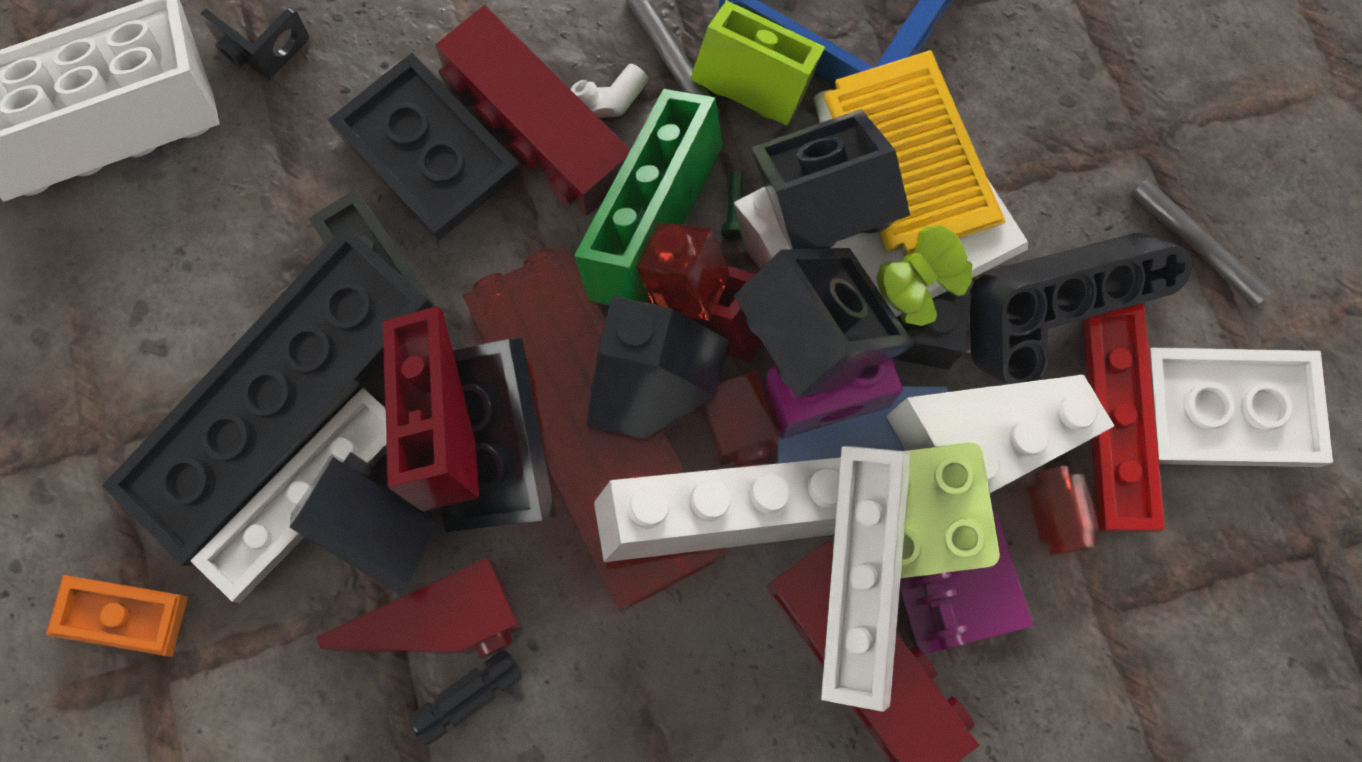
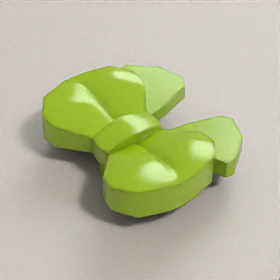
M924 226L918 234L915 253L905 256L902 261H886L880 265L876 280L884 300L894 309L903 313L901 316L903 322L924 326L934 322L937 317V312L927 287L936 281L953 295H964L972 282L973 264L967 260L968 257L964 246L955 233L944 226Z

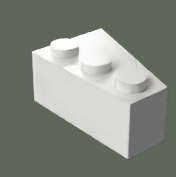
M1084 375L908 397L886 415L905 451L966 442L978 444L983 451L990 493L1114 427L1113 422Z

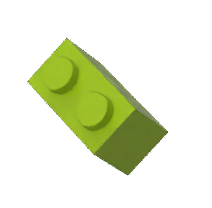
M726 0L707 27L690 80L706 87L716 95L725 96L755 110L764 118L774 119L788 126L806 93L825 47Z

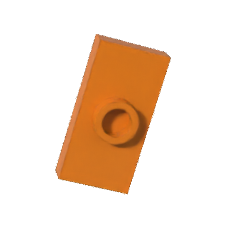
M63 575L46 635L173 657L188 597Z

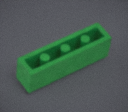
M668 89L662 90L574 255L589 301L610 305L613 295L644 303L647 302L723 147L715 97Z

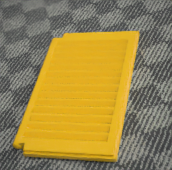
M931 50L837 79L835 81L837 90L824 93L823 97L832 119L862 109L896 150L910 216L894 221L887 229L879 232L886 251L892 252L902 247L906 255L915 253L918 234L924 226H944L955 233L960 239L1005 224L1006 220Z

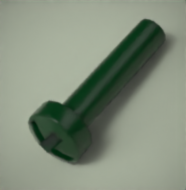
M733 170L729 174L727 223L721 226V236L729 240L742 239L734 202L742 198L743 172L739 170Z

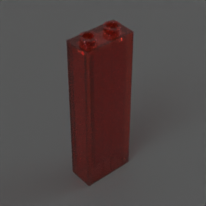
M567 246L553 251V249L538 251L524 261L523 267L504 276L501 273H494L478 280L472 286V291L462 296L485 343L518 337L523 338L546 466L619 613L723 560L727 553L725 548L611 562L603 561L594 501L609 481L685 473L663 430L646 441L586 428L597 353L606 320L597 303L588 300L578 267Z

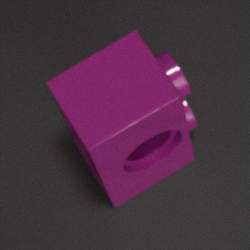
M892 359L837 389L824 393L796 397L793 390L781 380L777 372V366L770 367L764 384L781 439L890 408L903 391Z

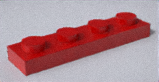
M1137 304L1082 319L1086 378L1114 424V427L1091 439L1098 532L1157 533L1165 530L1145 304Z

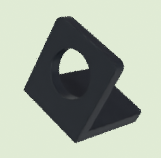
M288 7L253 44L206 8L200 13L201 18L217 40L215 46L229 61L240 68L247 63L268 80L309 39V34L299 14L291 7ZM291 29V35L286 45L279 51L273 52L277 38L284 31Z

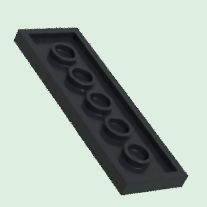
M345 226L109 477L102 487L181 566H193L194 564L191 560L297 454L383 361V321L429 309L434 304L352 230Z

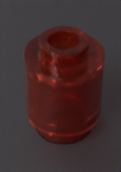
M1070 466L1056 467L1036 473L1037 483L1028 486L1026 489L1040 543L1047 542L1050 556L1098 546L1094 532L1099 531L1100 528L1085 474L1072 475Z

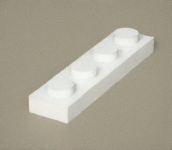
M362 388L191 562L232 602L240 604L304 538L303 535L289 528L290 515L331 454L344 461L349 452H352L374 466L387 453L385 407Z
M854 446L842 447L821 700L882 712L890 707L911 452Z

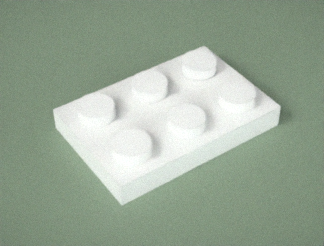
M1149 348L1159 464L1324 467L1333 463L1321 351Z

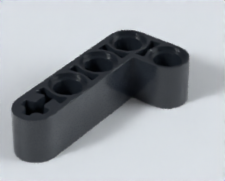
M1133 233L987 271L974 282L970 290L972 295L969 313L970 343L973 363L977 368L1005 384L1038 381L1043 377L1047 369L1048 329L1166 297L1178 292L1191 275V255L1187 249L1143 233Z

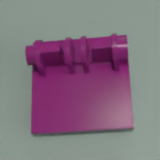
M993 512L1000 557L994 566L900 578L899 591L915 645L925 655L1033 626L998 512Z

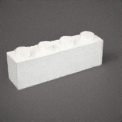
M841 457L610 480L594 501L603 561L611 562L833 535L836 524Z

